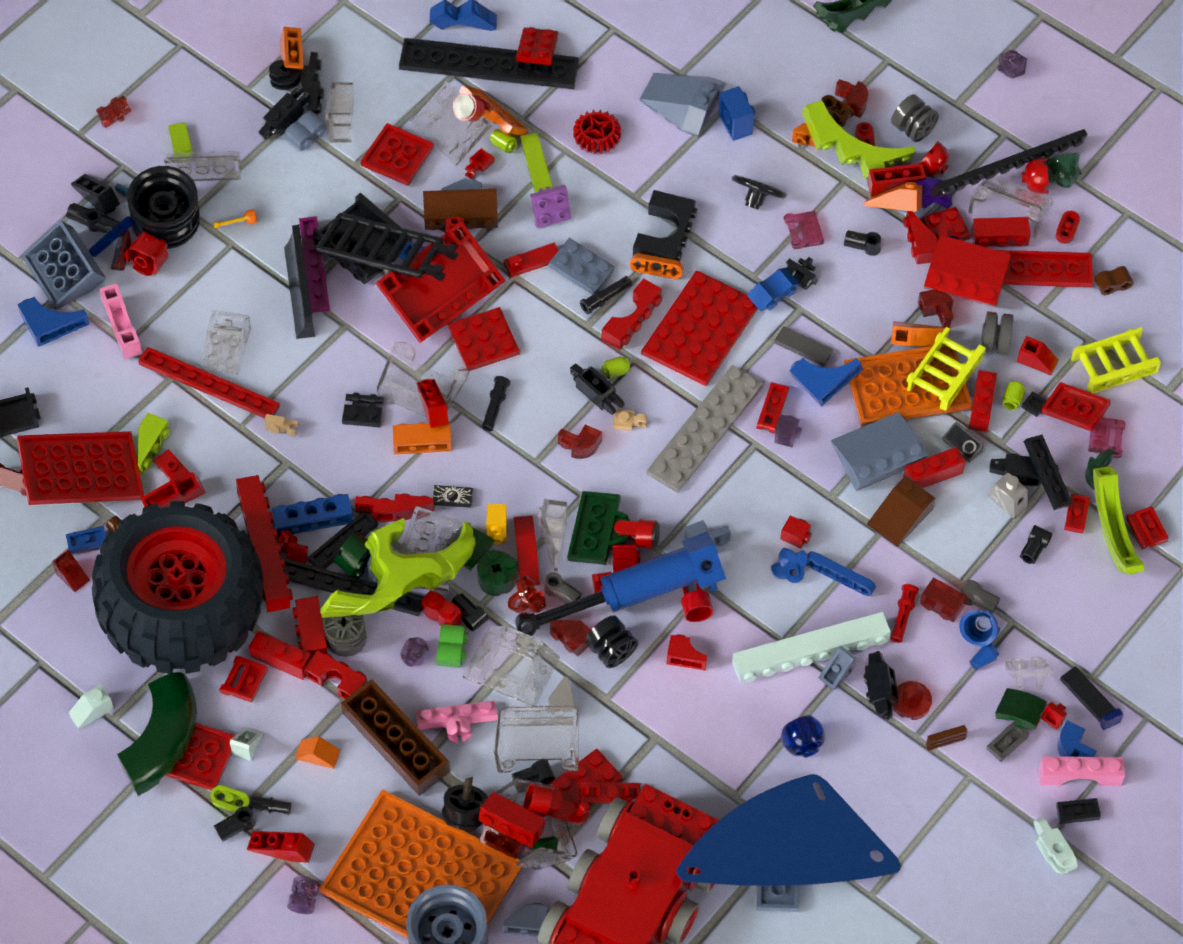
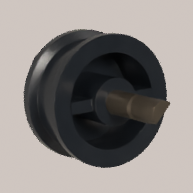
M473 777L466 778L464 784L453 786L445 792L442 817L447 825L457 829L474 831L484 824L478 819L480 807L488 796L480 788L472 786Z

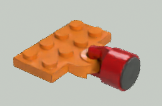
M464 85L459 90L462 94L457 96L453 103V112L458 119L475 122L483 116L492 123L501 126L500 130L508 135L511 133L518 136L529 132L528 128L483 90Z

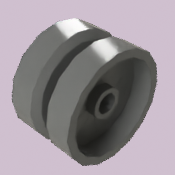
M987 311L981 334L982 346L986 348L985 353H991L995 342H997V353L1008 355L1013 328V314L1004 313L1001 316L999 325L997 324V312Z

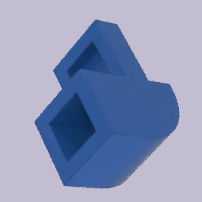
M1068 720L1062 728L1057 742L1060 756L1095 757L1096 750L1080 743L1085 729Z

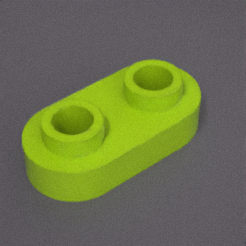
M223 785L216 786L211 790L210 798L216 807L234 813L240 807H250L248 795L241 791ZM220 796L225 797L223 800H218ZM240 802L243 803L240 807L236 806Z

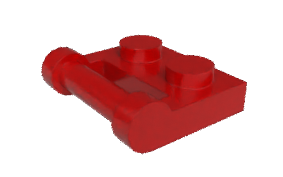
M235 656L233 660L234 665L219 691L224 695H231L252 703L268 671V666L241 656ZM245 667L236 688L232 687L240 668Z

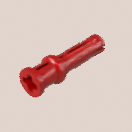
M911 584L902 585L901 590L903 592L901 599L897 603L899 610L892 636L890 637L896 643L903 642L909 614L915 607L914 599L919 592L918 587Z

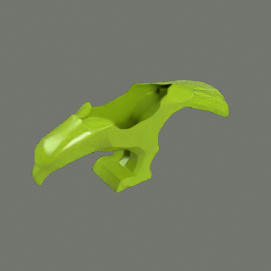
M404 518L372 532L365 546L369 549L372 556L370 569L378 579V585L374 594L362 595L336 590L321 607L322 618L358 616L394 609V603L398 598L415 587L424 586L434 590L444 582L454 580L457 573L472 556L475 548L473 528L469 523L463 522L459 538L447 548L438 552L407 555L394 551L391 546L403 535L405 529Z

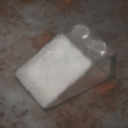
M544 499L543 506H539L538 527H541V535L553 569L558 571L567 525V502Z

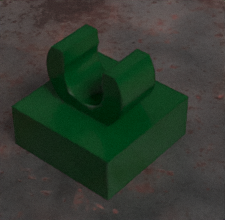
M555 836L539 838L533 846L535 858L538 861L556 858L559 839Z

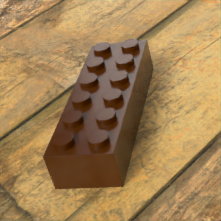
M372 679L341 702L342 714L419 796L450 772V761Z

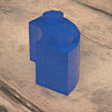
M780 268L770 277L759 282L747 296L760 311L766 309L770 311L786 296L791 297L797 291L796 287L800 283L787 268Z

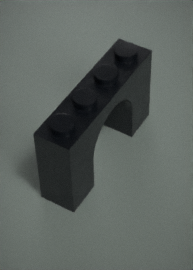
M653 190L648 205V215L668 219L678 229L673 235L665 238L638 233L633 245V255L641 253L681 261L683 254L681 249L686 247L688 240L686 235L691 233L693 226L691 221L692 218H696L698 208H695L696 200Z

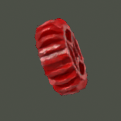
M593 109L592 113L586 111L585 115H580L579 119H576L573 127V137L576 144L580 145L581 150L586 148L587 153L592 151L593 154L596 152L602 154L604 150L609 152L610 148L614 149L615 145H618L621 137V126L618 119H615L614 114L609 115L608 111L602 113L601 109L599 112H595Z

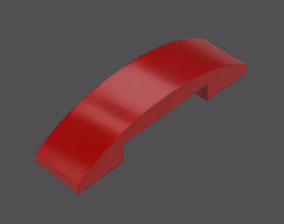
M533 515L513 517L520 586L540 585Z

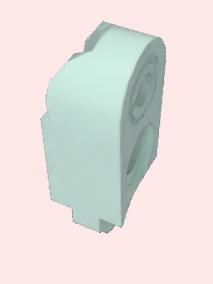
M1044 818L1035 820L1034 826L1039 837L1034 840L1048 865L1051 864L1054 871L1059 874L1077 869L1076 857L1058 827L1051 829Z

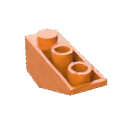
M893 321L891 344L933 346L938 333L943 332L946 327Z

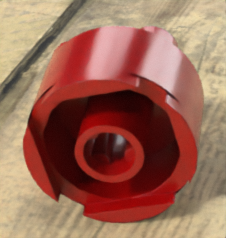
M142 232L126 250L125 258L128 263L131 261L134 265L132 268L138 273L145 276L155 275L168 259L167 244L162 239H157L147 232Z

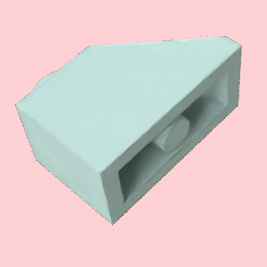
M100 684L84 693L70 710L69 715L77 728L81 729L111 712L114 708L110 697Z

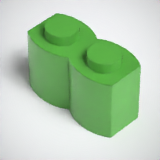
M441 624L436 658L437 666L461 668V662L466 660V650H463L464 644H468L469 633L465 632V626Z

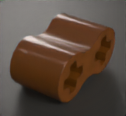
M1120 266L1111 271H1102L1094 277L1102 295H1109L1119 290H1127L1134 284L1126 266Z

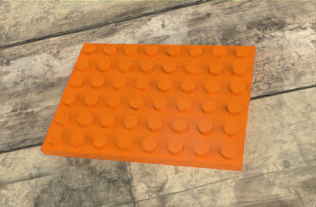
M382 789L322 883L319 892L408 938L407 914L415 899L424 891L435 886L456 885L469 890L480 900L486 912L488 927L523 869L525 862L461 829L447 825L444 820ZM455 911L449 912L450 914L457 915ZM435 916L430 917V918H429V921H430V922H433L436 917H435ZM469 925L465 930H471L472 926ZM423 938L425 942L430 941V939Z

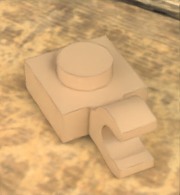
M616 409L613 429L632 431L633 426L646 428L647 415L638 414L635 416V411Z
M266 414L264 421L267 431L272 433H285L286 431L289 436L297 435L296 430L291 428H298V421L285 420V417Z

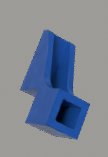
M442 0L430 8L429 22L441 30L452 25H464L493 31L497 27V14L475 0H469L459 7H456L447 0Z

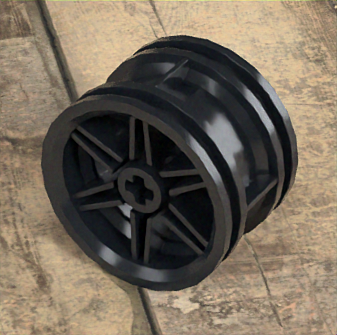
M156 166L142 171L133 179L127 192V202L130 211L131 227L136 237L142 232H147L157 239L164 240L167 244L166 249L179 247L193 238L200 224L198 191L194 181L188 174L175 167Z

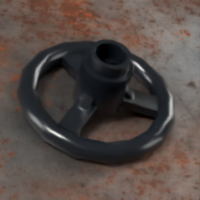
M740 175L732 176V181L749 188L745 198V205L759 210V207L762 206L765 197L768 195L781 199L787 196L786 192Z

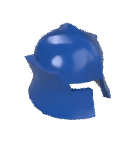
M990 610L969 611L963 615L959 624L962 637L967 642L981 647L992 643L1001 629Z

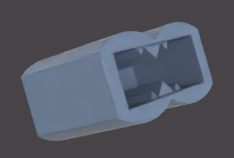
M310 110L286 129L285 137L297 149L303 151L311 147L314 140L324 136L327 130L326 122Z

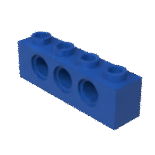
M337 494L333 497L317 498L307 502L300 501L296 504L279 505L276 508H272L277 538L283 530H289L291 534H298L349 524L353 520L348 494Z

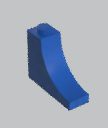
M35 297L25 299L17 304L20 315L38 347L90 325L84 309L70 313L55 312L42 306Z
M802 358L800 361L794 362L789 371L792 377L822 407L863 370V367L857 358L835 368L818 367Z

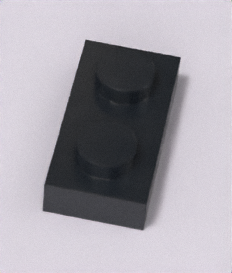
M1097 798L1056 803L1060 824L1094 821L1101 818Z

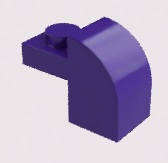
M931 178L916 183V185H922L921 208L925 209L934 202L946 208L952 206L951 193L944 197H941V195L933 197L930 192L937 183L943 180Z

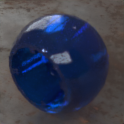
M811 715L796 718L782 728V744L793 756L810 757L818 753L819 748L824 744V728L820 721Z

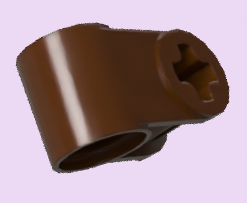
M832 95L822 97L821 100L828 113L840 127H844L848 118L854 115L852 107Z

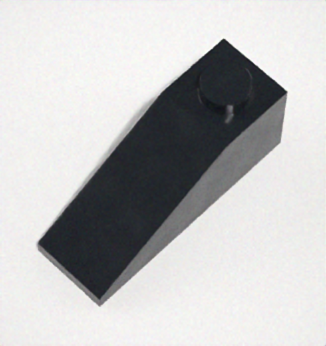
M83 174L71 183V186L90 204L105 214L113 212L120 205L111 186L89 175Z

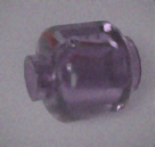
M420 637L409 638L401 649L400 657L407 666H420L424 663L429 653V647L426 641Z

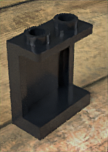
M29 387L25 388V394L0 400V437L39 427L38 420L41 417L38 408L34 409L33 404H37L35 394H30Z

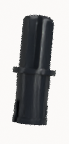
M252 796L250 801L251 808L266 810L268 813L277 812L289 815L292 806L291 802L274 800V797L268 799Z

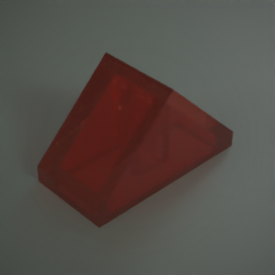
M69 549L52 561L56 575L73 592H76L90 581Z

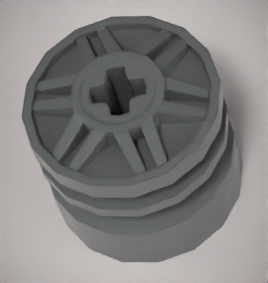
M912 94L905 98L896 108L891 118V123L900 131H905V135L916 143L923 140L933 130L939 119V113L934 109L932 110L929 105L925 106V102Z
M363 615L324 618L325 640L327 647L332 653L348 657L357 654L363 649L367 639Z

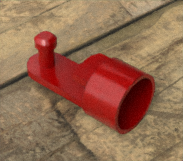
M696 584L697 591L689 592L688 586L682 587L684 596L681 599V605L685 619L689 622L704 621L711 617L714 612L709 593L703 591L698 584Z
M533 782L526 791L523 804L524 808L541 817L549 816L577 824H583L588 820L591 808L590 804L586 801L579 804L563 800L560 791L552 790L549 786Z

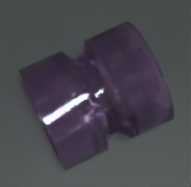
M295 877L291 888L292 894H290L287 905L288 909L300 914L313 913L316 904L314 897L318 895L319 882L309 877Z

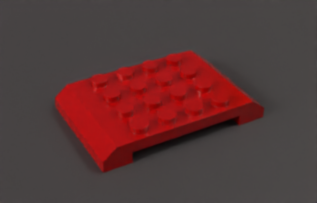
M462 221L440 237L445 245H457L454 251L458 253L456 260H451L445 255L436 253L430 265L434 266L437 264L444 265L442 273H445L446 276L443 281L427 274H423L421 278H415L390 272L375 283L419 343H422L506 281ZM433 243L418 252L408 268L418 270Z

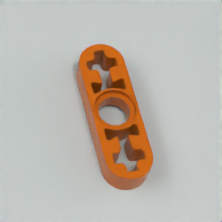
M641 253L634 254L630 261V267L635 272L670 279L680 278L684 270V266L680 261ZM659 263L662 268L656 270L652 267V264Z

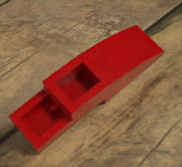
M406 493L395 494L394 500L356 496L355 509L358 513L366 511L369 514H373V518L376 521L395 522L402 518L409 520L433 512L434 498L411 496Z

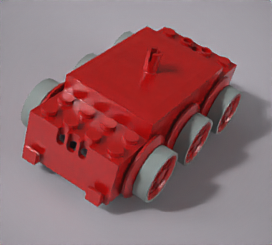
M646 783L637 799L629 803L618 797L615 798L607 809L597 833V838L608 844L600 854L590 849H586L572 871L567 887L568 890L578 894L576 900L571 906L559 900L554 903L543 921L537 941L541 944H658V942L662 944L668 940L674 944H682L695 921L700 906L698 903L688 899L687 890L692 891L697 887L709 893L715 884L683 881L678 877L676 870L696 842L719 820ZM698 867L687 868L689 875L701 873Z

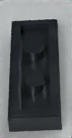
M1076 666L1060 677V681L1099 722H1102L1115 712V707Z

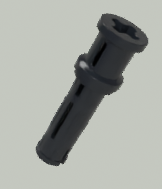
M624 276L604 290L593 292L592 296L580 300L582 310L586 314H591L595 308L604 306L605 301L631 287L632 281L630 278L628 279V276Z
M496 376L494 378L495 384L489 394L491 398L481 426L485 431H493L500 405L506 399V389L510 386L511 382L504 376Z

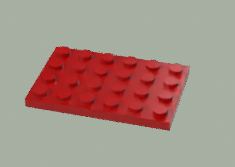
M696 270L642 348L641 355L707 386L758 308L747 294Z
M131 431L17 436L16 440L28 505L141 500L144 496Z

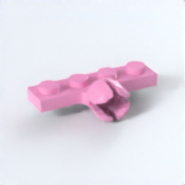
M495 700L416 710L417 727L420 730L446 728L448 739L453 743H458V737L460 736L462 737V743L468 741L471 737V724L498 720Z

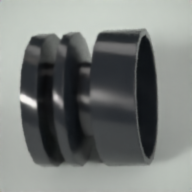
M615 615L604 618L597 623L585 638L587 646L595 654L598 653L599 660L603 661V664L608 669L623 663L638 646V640L632 636L629 630H625V625Z

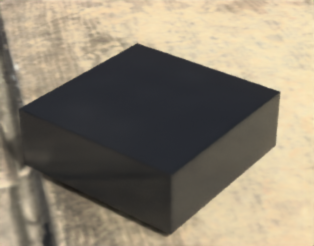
M1032 391L1022 403L1021 408L1038 417L1047 400Z

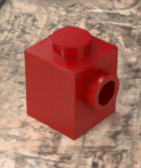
M790 515L781 530L780 539L801 549L804 543L808 544L811 539V524H808L804 519H798Z

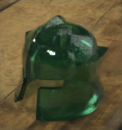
M1066 153L1048 159L1045 163L1050 169L1049 181L1063 188H1070L1078 180L1079 175L1082 174L1079 168L1080 154Z

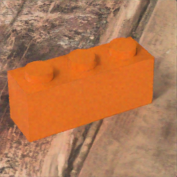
M424 422L393 425L394 455L452 451L450 422L448 425L430 428L429 423Z

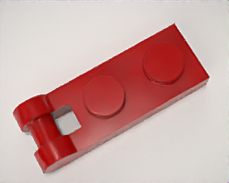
M771 382L756 429H766L770 433L775 434L789 392L788 386ZM765 419H771L772 422H766Z

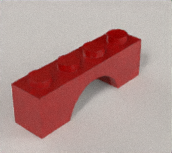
M643 278L633 290V302L637 307L636 310L626 317H611L602 328L601 340L619 350L624 345H627L633 333L640 330L642 322L651 316L654 307H658L662 302V288Z

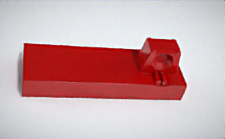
M554 242L504 259V265L510 278L549 265V262L559 250Z

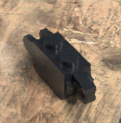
M299 86L290 94L287 92L263 117V127L258 131L260 136L267 140L276 133L283 135L286 129L303 115V107L310 100L311 95L304 93L300 97L303 88Z
M575 363L570 367V374L574 377L573 380L576 382V388L601 410L605 409L609 414L613 415L617 411L611 404L612 402L619 408L625 405L624 401L616 394L615 387L592 366L583 369Z
M1006 454L1005 458L990 460V473L1003 476L1010 473L1012 476H1016L1024 486L1038 487L1041 484L1030 456Z
M880 651L868 654V665L864 666V681L868 687L866 697L868 702L875 706L876 713L879 716L881 715L884 720H889L893 716L892 705L896 704L899 700L895 670L885 662L883 654Z

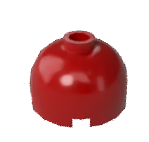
M939 141L934 144L920 162L923 163L926 177H935L939 173L942 175L949 168L947 165L950 159L949 152Z
M1047 158L1031 160L1026 165L1025 172H1022V183H1026L1027 189L1032 193L1049 194V190H1045V186H1049L1047 165H1043Z

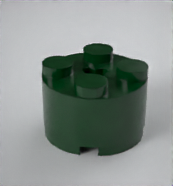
M356 532V535L352 534L340 548L342 551L340 557L336 554L334 564L352 577L361 578L365 572L364 568L371 557L369 549L365 546L368 539Z
M491 549L480 558L477 564V578L482 591L491 596H499V594L509 593L515 587L517 581L516 562L512 556L506 552Z

